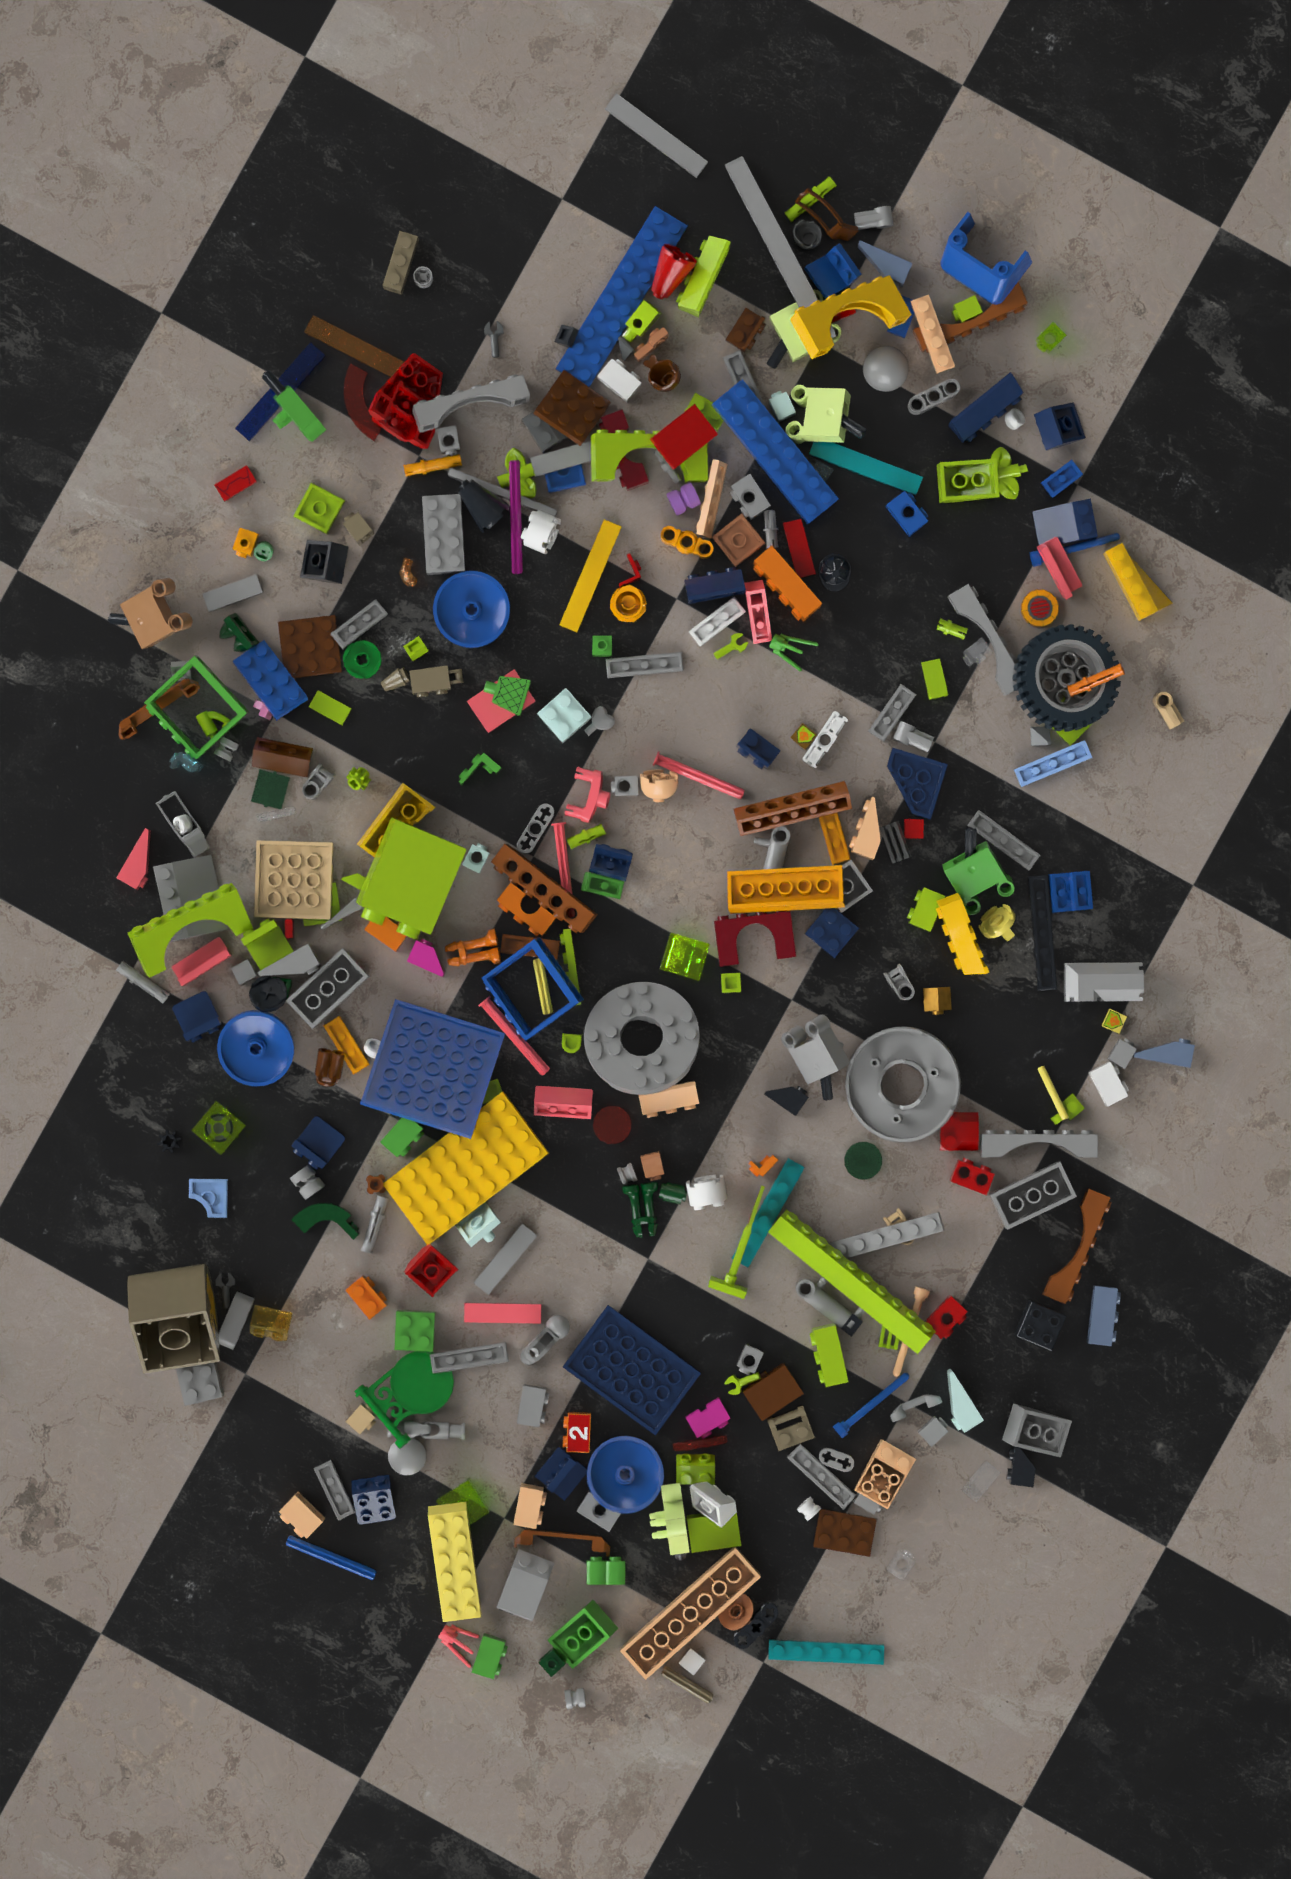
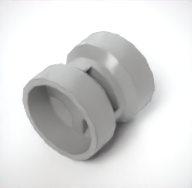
M421 266L414 271L413 277L418 287L428 288L432 284L433 275L429 268Z
M222 737L220 739V746L215 749L214 754L231 762L232 754L239 745Z
M578 1688L576 1692L564 1690L567 1710L573 1709L576 1705L580 1708L586 1707L584 1688Z

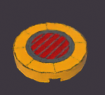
M1036 589L1029 592L1021 603L1023 619L1034 627L1050 625L1059 613L1057 598L1051 592L1044 589Z

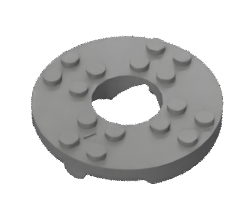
M652 982L629 983L607 993L593 1007L584 1030L585 1050L594 1071L614 1089L636 1095L654 1094L678 1083L689 1072L697 1056L700 1043L697 1018L689 1003L676 991ZM641 1020L659 1026L663 1032V1040L660 1047L654 1053L647 1056L630 1054L623 1048L621 1042L624 1027L628 1022Z
M914 1027L888 1028L867 1038L852 1055L845 1082L847 1101L858 1121L878 1137L893 1142L917 1141L938 1131L953 1115L961 1092V1077L958 1064L949 1048L933 1034ZM900 1063L915 1067L920 1071L924 1079L923 1091L917 1101L904 1106L889 1100L883 1091L882 1085L886 1071L893 1065Z

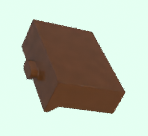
M781 1363L768 1373L766 1370L761 1372L760 1380L742 1389V1392L762 1421L804 1394L784 1363Z

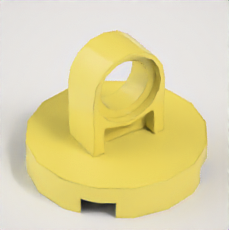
M1002 904L1003 907L1000 908L994 906L981 917L982 924L981 926L979 925V929L987 938L1002 936L1008 942L1015 936L1010 929L1015 921V913L1006 904Z

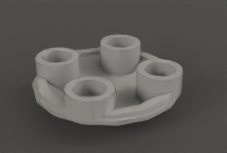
M411 1438L401 1449L394 1442L388 1452V1461L397 1473L412 1475L419 1472L424 1466L426 1451L418 1439Z

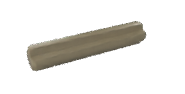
M667 1666L663 1669L661 1675L706 1703H710L713 1699V1694Z

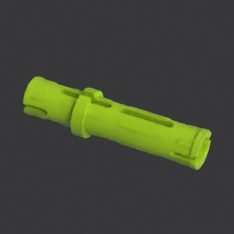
M828 176L817 187L814 186L812 191L824 198V195L837 185ZM809 193L800 200V202L808 207H811L818 201L817 198ZM795 204L784 213L793 222L806 210Z

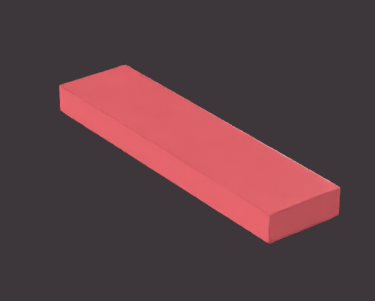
M464 1303V1322L541 1324V1304Z

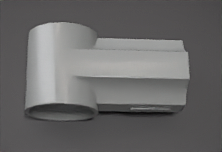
M882 206L871 211L854 213L855 225L858 226V230L874 227L883 229L894 226L891 206Z
M900 721L893 739L902 744L911 745L928 752L934 737L917 730L916 727Z

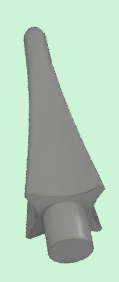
M356 897L334 917L323 924L321 929L323 930L338 920L363 909L362 906L356 903Z

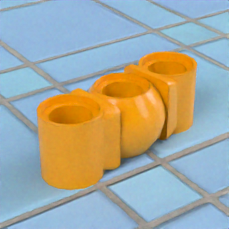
M666 526L661 531L662 542L674 548L676 547L682 554L688 555L693 553V555H698L702 559H707L713 554V544L708 540L698 538L692 531L685 530L681 532L680 529H675L673 526ZM672 531L675 537L672 540H666L664 533ZM684 538L692 540L693 543L690 547L682 545ZM708 545L710 552L702 554L699 550L700 546Z

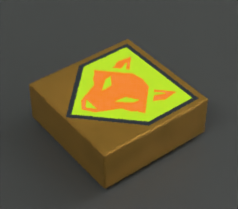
M802 723L790 738L805 750L817 734Z

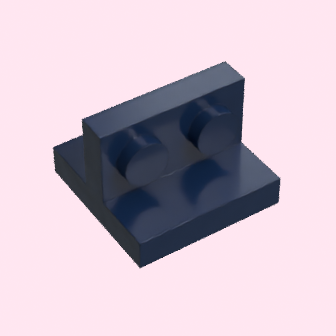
M558 1446L535 1477L546 1485L550 1492L556 1493L565 1501L586 1475L587 1468Z

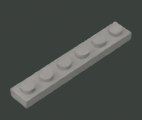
M940 1212L833 1241L830 1245L840 1250L844 1257L849 1258L942 1232L945 1228Z

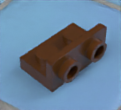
M745 308L725 341L744 353L747 349L751 350L756 342L754 337L757 333L761 334L766 327L764 323L765 317H760L748 308Z

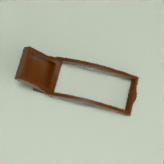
M807 188L795 200L797 205L809 212L821 224L830 238L849 241L859 232L858 226L843 223L835 209L811 189ZM809 193L817 198L831 211L838 221L834 227L829 230L824 221L812 209L800 202L806 194Z

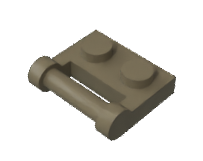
M803 1405L797 1407L798 1409L778 1417L767 1418L779 1451L815 1438ZM801 1416V1422L777 1430L776 1425Z

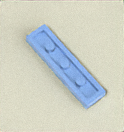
M1084 740L1016 768L1014 772L1020 786L1023 787L1091 759L1092 755Z

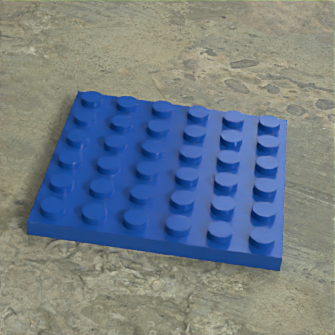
M395 999L360 1105L471 1139L505 1033Z

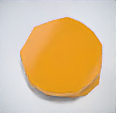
M626 585L618 588L612 595L610 609L619 621L635 622L646 612V598L643 592L636 587Z

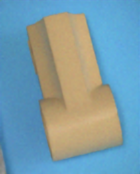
M1159 692L1154 695L1153 704L1159 710L1169 729L1184 722L1169 693ZM1161 695L1167 698L1165 706H1161L1158 702Z

